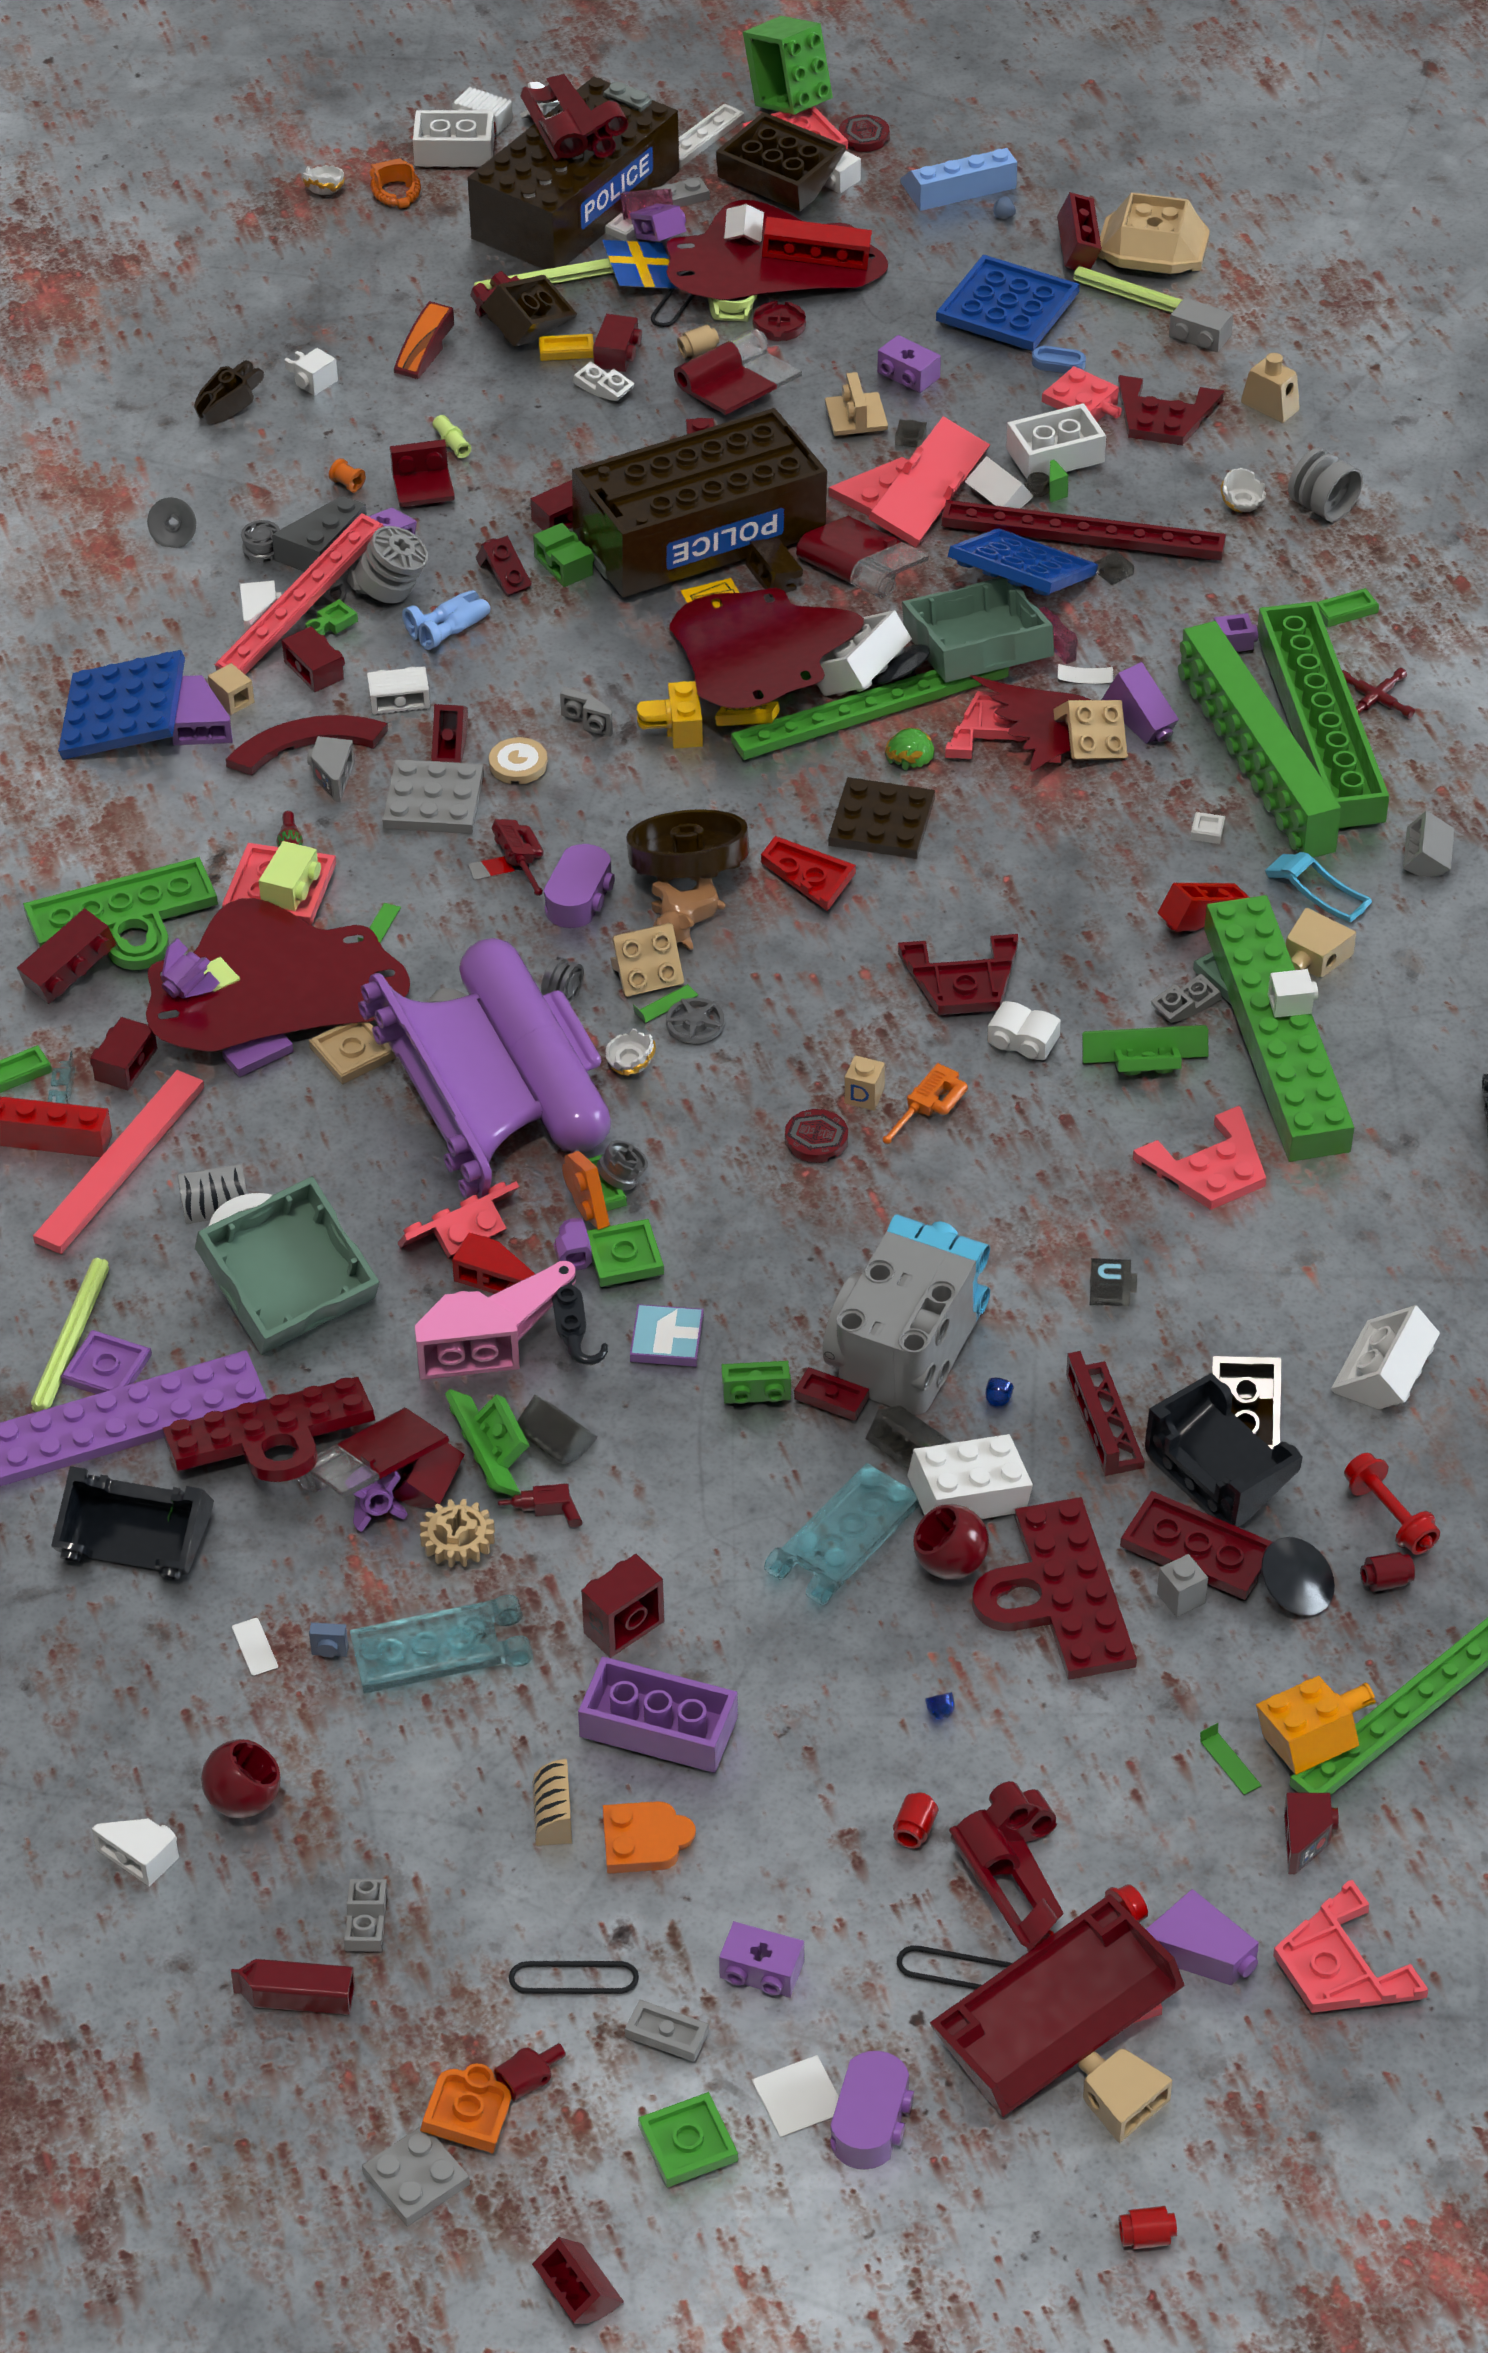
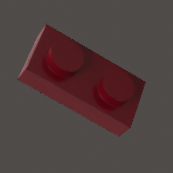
M808 1367L794 1389V1399L855 1421L869 1399V1388Z

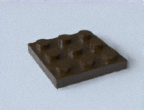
M847 777L828 837V846L917 859L935 800V790Z

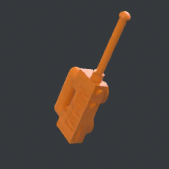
M937 1063L922 1082L914 1088L911 1095L907 1096L909 1110L887 1136L883 1137V1142L890 1144L892 1138L916 1112L930 1116L933 1112L940 1115L948 1114L968 1090L967 1083L959 1080V1072ZM949 1091L946 1097L940 1101L939 1095L946 1094Z

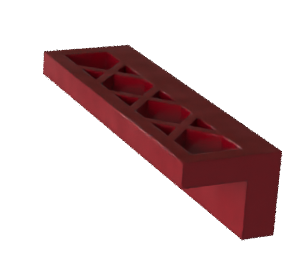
M1081 1351L1068 1353L1066 1376L1104 1475L1108 1476L1143 1469L1145 1461L1106 1362L1086 1365ZM1101 1374L1103 1381L1099 1387L1094 1386L1091 1375ZM1099 1398L1112 1403L1113 1406L1108 1412L1103 1410ZM1109 1423L1122 1428L1118 1438L1113 1436ZM1118 1448L1131 1453L1133 1459L1119 1461L1120 1451Z

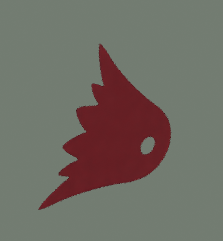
M970 675L982 685L1000 694L990 695L992 699L1009 705L994 711L1001 717L1018 721L1009 729L1008 734L1030 738L1024 744L1023 749H1036L1031 760V772L1051 759L1071 750L1068 725L1066 721L1054 720L1053 709L1068 700L1091 699L1071 693L1014 686Z

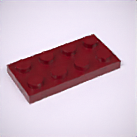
M1151 1491L1122 1535L1120 1547L1162 1565H1166L1189 1554L1207 1575L1209 1585L1246 1600L1262 1575V1558L1268 1546L1273 1542Z

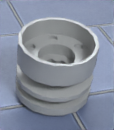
M1318 447L1306 453L1297 463L1289 480L1288 494L1293 501L1300 503L1308 509H1312L1314 513L1322 518L1335 522L1347 515L1355 505L1363 486V475L1361 470L1347 462L1339 461L1338 457Z
M384 526L378 528L372 535L366 551L362 554L356 565L354 575L363 591L374 599L385 603L402 602L411 593L416 584V579L427 564L428 552L422 541L410 531L396 526Z

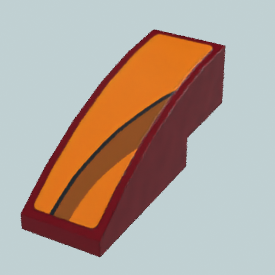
M431 301L427 303L413 324L394 366V373L414 379L421 377L442 351V340L454 326L453 307Z

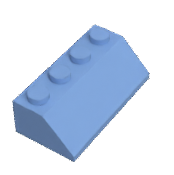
M1008 148L996 149L992 152L975 154L970 157L949 160L945 163L911 170L900 178V183L918 209L923 211L1015 189L1017 185V161Z

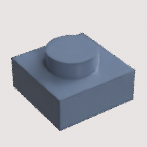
M311 1622L309 1637L312 1655L347 1657L349 1645L346 1624Z

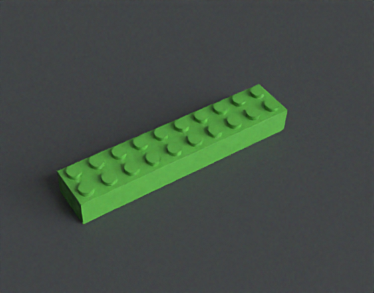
M1316 601L1259 608L1258 639L1295 740L1341 806L1339 828L1385 823L1389 793Z
M1212 621L1183 629V640L1180 642L1181 664L1178 665L1179 677L1189 686L1192 697L1197 699L1202 706L1205 717H1209L1214 724L1215 732L1225 741L1228 752L1237 759L1241 772L1243 774L1246 773L1250 779L1253 790L1258 792L1263 799L1266 810L1268 812L1271 811L1275 817L1279 830L1284 831L1289 839L1291 848L1298 853H1308L1313 858L1336 852L1341 806L1218 623Z
M1263 895L1207 904L1204 930L1222 980L1228 990L1231 1005L1288 1162L1351 1152L1355 1127L1312 1014L1274 1018L1268 997L1270 973L1293 971L1295 968L1268 896Z

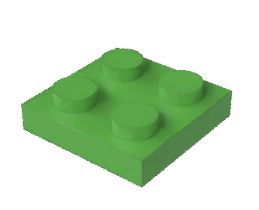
M649 1219L608 1226L599 1230H587L592 1251V1263L600 1287L664 1275V1264Z
M709 2092L638 2117V2126L667 2188L738 2162V2152Z

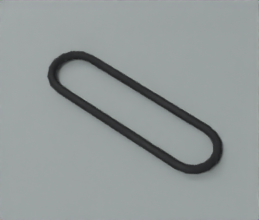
M686 272L680 276L694 275L695 273ZM670 288L650 317L651 322L661 327L673 325L695 295L691 294L671 321L661 323L655 320V316L675 290Z
M914 1945L905 1947L897 1956V1966L904 1975L972 1989L979 1988L981 1984L912 1972L903 1966L902 1958L908 1952L920 1951L1001 1967H1008L1012 1964L1005 1961Z
M525 1961L515 1965L509 1974V1982L513 1989L526 1994H620L632 1990L637 1985L639 1979L637 1969L632 1964L623 1961ZM522 1967H626L633 1973V1981L630 1985L623 1988H524L517 1985L514 1976Z

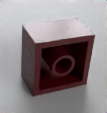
M634 1554L625 1561L618 1562L612 1570L598 1579L591 1580L581 1590L584 1634L609 1658H612L664 1622L663 1578L637 1554Z

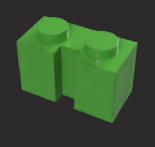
M563 523L533 535L534 557L563 587L593 575L594 554L592 550L579 541L575 532L570 531Z

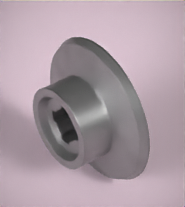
M168 497L157 501L151 507L147 518V525L152 538L158 544L164 547L179 548L186 545L193 538L196 531V518L193 510L186 502L178 498ZM172 517L178 520L176 527L169 523Z

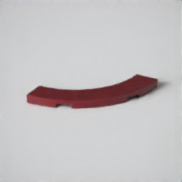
M348 715L313 716L289 721L269 728L245 741L226 758V767L252 776L265 763L277 757L278 752L292 746L296 749L313 745L318 736L352 740L353 744L374 749L388 732V723Z

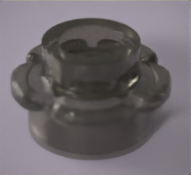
M1043 472L1031 473L1024 486L1031 492L1033 497H1043L1049 493V476Z

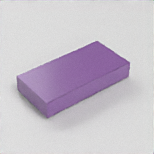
M283 1033L238 1044L222 1052L226 1063L238 1077H241L294 1051L293 1044Z

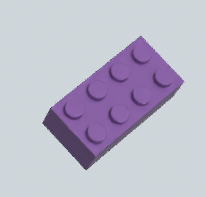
M602 1656L578 1710L579 1737L715 1773L738 1719V1692Z

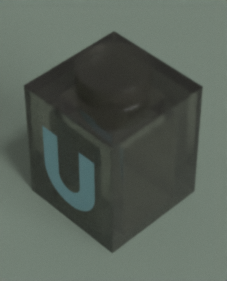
M1091 1258L1089 1305L1129 1306L1130 1293H1137V1273H1131V1260Z

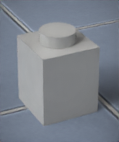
M1189 1554L1159 1568L1157 1594L1176 1618L1206 1603L1208 1577Z

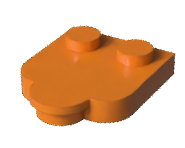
M580 1151L565 1155V1164L562 1165L564 1180L583 1219L589 1221L598 1230L610 1226L598 1168Z
M655 1801L603 1805L607 1874L669 1869L678 1861L679 1850L689 1847L695 1839L696 1828L693 1821L686 1816L676 1815L674 1808L668 1803Z
M477 2063L469 2065L463 2071L459 2069L446 2070L437 2079L420 2131L494 2153L509 2109L511 2093L504 2084L496 2081L492 2070L486 2065Z

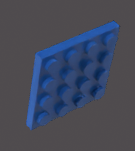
M983 254L937 310L936 321L1033 351L1078 295L1080 284Z
M999 528L950 546L948 557L957 560V564L967 568L977 567L982 569V573L987 576L1007 578V582L1012 585H1026L1032 587L1033 592L1046 596L1095 576L1099 565Z
M182 651L164 652L159 655L136 658L131 661L108 664L103 667L85 669L73 673L58 750L62 760L173 737L185 663Z

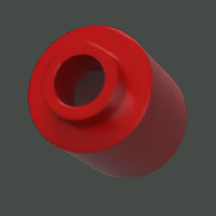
M918 1792L908 1794L904 1798L893 1824V1836L900 1845L907 1848H918L921 1843L927 1840L939 1811L937 1804L931 1796Z
M1166 2206L1128 2210L1127 2214L1119 2215L1118 2217L1123 2247L1132 2246V2249L1135 2250L1171 2245V2237H1177L1175 2214L1168 2213Z

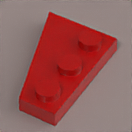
M777 836L771 840L761 853V863L826 911L830 909L856 874L855 864Z

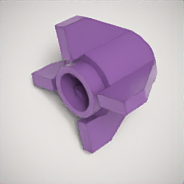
M175 938L166 950L161 979L164 982L162 988L173 998L177 996L187 998L212 992L220 982L211 972H207L204 975L210 961L206 957L199 958L193 952L183 955L188 948L178 938Z
M365 1469L357 1473L348 1482L346 1487L349 1493L356 1497L353 1523L357 1530L361 1532L372 1519L370 1514L379 1516L389 1510L391 1514L403 1520L408 1514L405 1508L393 1497L392 1492L401 1479L397 1471L379 1479Z

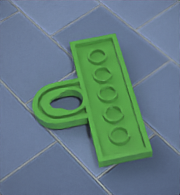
M200 857L26 902L23 905L39 947L85 908L109 927L117 945L108 953L111 961L125 969L142 970L150 968L151 965L165 958L169 940L162 921L163 919L218 905V899ZM129 928H142L147 931L145 935L146 942L140 946H133L129 944L128 940L120 937V934Z

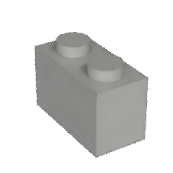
M1184 298L1170 316L1169 337L1218 353L1232 335L1234 313Z

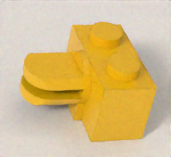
M696 682L668 683V699L641 701L637 705L638 726L643 730L666 728L667 737H672L673 749L703 747L702 715Z

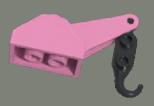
M559 1261L551 1267L489 1297L479 1291H459L454 1294H445L415 1325L420 1380L520 1369L518 1341L552 1306L554 1309L556 1331L566 1344L571 1358L581 1365L600 1363L608 1353V1345L606 1343L601 1345V1350L595 1355H586L581 1350V1343L586 1332V1318L582 1293L577 1287L573 1286L576 1282L575 1266L569 1261Z

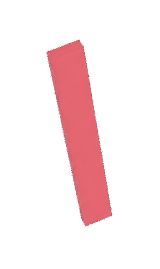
M361 513L214 664L216 670L232 663L246 675L366 551L372 535L378 528L384 527L383 524Z
M176 1070L33 1235L34 1243L62 1254L202 1092L204 1081Z

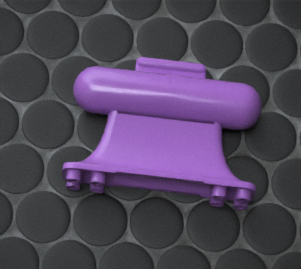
M496 938L479 940L471 945L461 958L459 971L462 983L469 993L467 996L441 1002L415 1001L397 993L381 973H375L370 975L369 983L361 985V993L364 1000L358 1003L360 1014L364 1020L372 1017L375 1018L378 1026L372 1028L375 1041L378 1045L389 1043L395 1056L399 1057L445 1139L450 1153L444 1154V1163L450 1173L460 1170L464 1179L458 1181V1187L465 1199L473 1195H477L478 1199L489 1194L488 1190L492 1180L489 1162L493 1153L509 1135L535 1120L541 1119L551 1139L562 1150L572 1153L575 1151L582 1153L593 1150L603 1142L611 1127L608 1107L587 1072L600 1066L601 1056L566 996L559 990L542 995L517 950L509 942Z

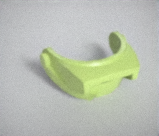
M757 294L741 301L708 298L713 319L748 322L752 314L753 303L757 299Z

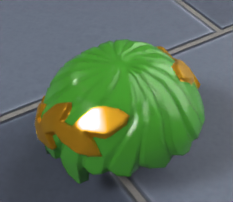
M905 728L896 733L887 742L885 748L886 759L889 763L895 761L898 765L902 764V768L905 771L910 766L915 768L917 766L922 767L923 764H929L930 760L934 757V745L931 737L921 731V729Z

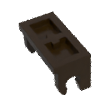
M776 537L750 541L745 565L764 589L779 588L784 590L785 593L797 589L794 583L786 585V582L792 578L802 577L803 569L780 539Z

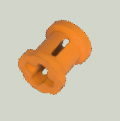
M343 458L337 459L329 470V479L334 483L340 482L344 484L347 490L352 493L361 489L366 479L364 470L360 468L354 469Z

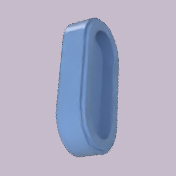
M1040 346L1032 352V364L1040 370L1066 373L1073 366L1084 370L1086 356L1078 350Z

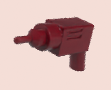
M567 1483L533 1486V1490L521 1491L520 1495H514L511 1500L498 1501L499 1506L512 1505L515 1509L522 1508V1511H535V1517L564 1514L569 1526L573 1528L580 1527L583 1524L570 1496L569 1484Z

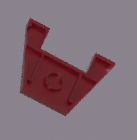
M1123 375L1118 377V387L1121 394L1120 400L1124 408L1128 438L1183 446L1200 427V422L1205 417L1208 418L1213 413V408L1217 404L1220 405L1224 398V390L1204 387L1199 388L1195 404L1184 403L1181 400H1162L1153 396L1142 397L1140 394L1143 388V378Z
M1018 934L990 936L992 959L929 963L926 941L899 942L898 955L938 1015L997 1011L1003 1002L1018 948Z

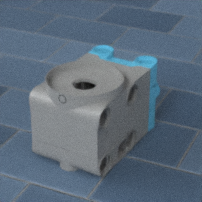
M898 1214L894 1215L888 1230L863 1273H853L844 1283L834 1302L824 1335V1362L838 1368L839 1378L869 1388L870 1400L912 1415L926 1412L939 1389L945 1383L948 1373L978 1318L987 1307L991 1290L987 1286L978 1284V1276L983 1272L988 1262L990 1245L959 1236L955 1228L945 1222L938 1221L932 1225H925L922 1222Z

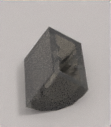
M536 1394L517 1420L522 1432L529 1441L562 1464L576 1461L587 1452L598 1437L555 1405Z
M901 1405L878 1410L865 1438L908 1470L914 1449L951 1442Z

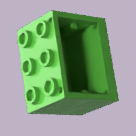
M779 16L743 31L755 106L795 115L833 98L821 23Z

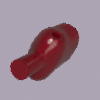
M559 2043L541 2054H538L529 2047L522 2048L509 2060L494 2068L495 2078L509 2089L511 2099L515 2101L547 2084L552 2073L549 2066L564 2058L566 2052Z

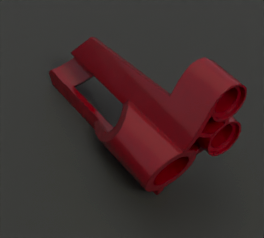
M565 74L546 78L549 84L543 88L523 87L520 97L555 160H559L561 157L573 158L581 155L585 150L594 152L600 158L608 157L616 148V143L612 136L621 135L628 128V120L617 102L607 101L590 110ZM558 100L563 110L554 116L545 118L537 103H549Z
M1008 1781L993 1789L989 1796L991 1806L987 1810H978L970 1814L957 1826L951 1827L949 1831L952 1834V1843L980 1887L990 1894L1020 1944L1032 1950L1064 1914L1026 1844L1028 1841H1033L1050 1834L1057 1826L1056 1815L1039 1790L1032 1789L1022 1792L1017 1783ZM1011 1874L1032 1905L1033 1910L1023 1921L1020 1920L994 1879V1875Z

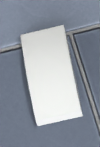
M591 361L574 375L572 382L593 395L618 401L635 385V383L615 369L607 373Z

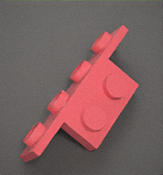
M517 1181L507 1186L505 1182L498 1183L489 1188L488 1195L478 1199L477 1195H473L460 1203L461 1208L450 1212L449 1208H446L431 1217L433 1221L422 1225L421 1222L410 1225L403 1230L405 1234L398 1241L399 1247L403 1248L434 1233L447 1258H450L456 1254L469 1232L489 1238L503 1233L507 1228L494 1204L513 1195L519 1188Z

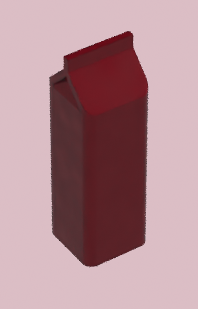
M255 1959L240 1969H231L233 1992L235 1994H242L253 2007L350 2015L355 1989L353 1967Z

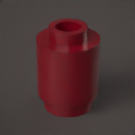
M1400 1552L1367 1557L1364 1565L1360 1568V1575L1363 1584L1368 1586L1372 1592L1404 1587L1408 1582L1414 1581L1415 1567L1409 1554L1402 1555Z

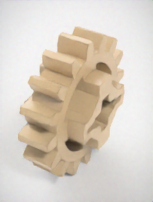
M449 1499L447 1507L443 1508L440 1504H436L435 1514L432 1512L425 1513L426 1522L420 1523L421 1547H425L427 1557L435 1554V1562L437 1564L445 1559L448 1560L449 1567H453L455 1561H460L463 1567H467L468 1559L478 1563L480 1561V1552L483 1554L490 1553L489 1544L495 1543L494 1520L490 1519L487 1509L480 1511L479 1503L476 1502L469 1507L467 1506L466 1499H462L459 1505H455L452 1499Z

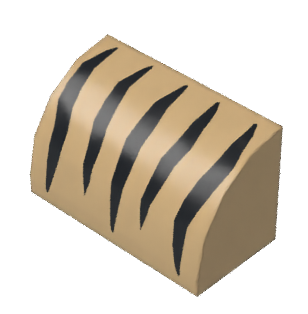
M561 1759L542 1766L534 1774L532 1785L536 1846L572 1844L567 1759Z

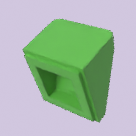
M1054 459L1050 461V502L1068 497V474Z

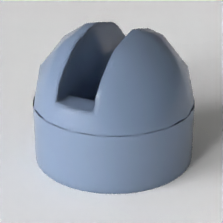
M1007 196L997 200L993 206V212L997 218L1007 219L1016 214L1015 206Z

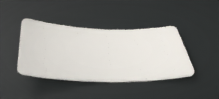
M1058 664V679L1083 684L1113 682V667L1079 668Z

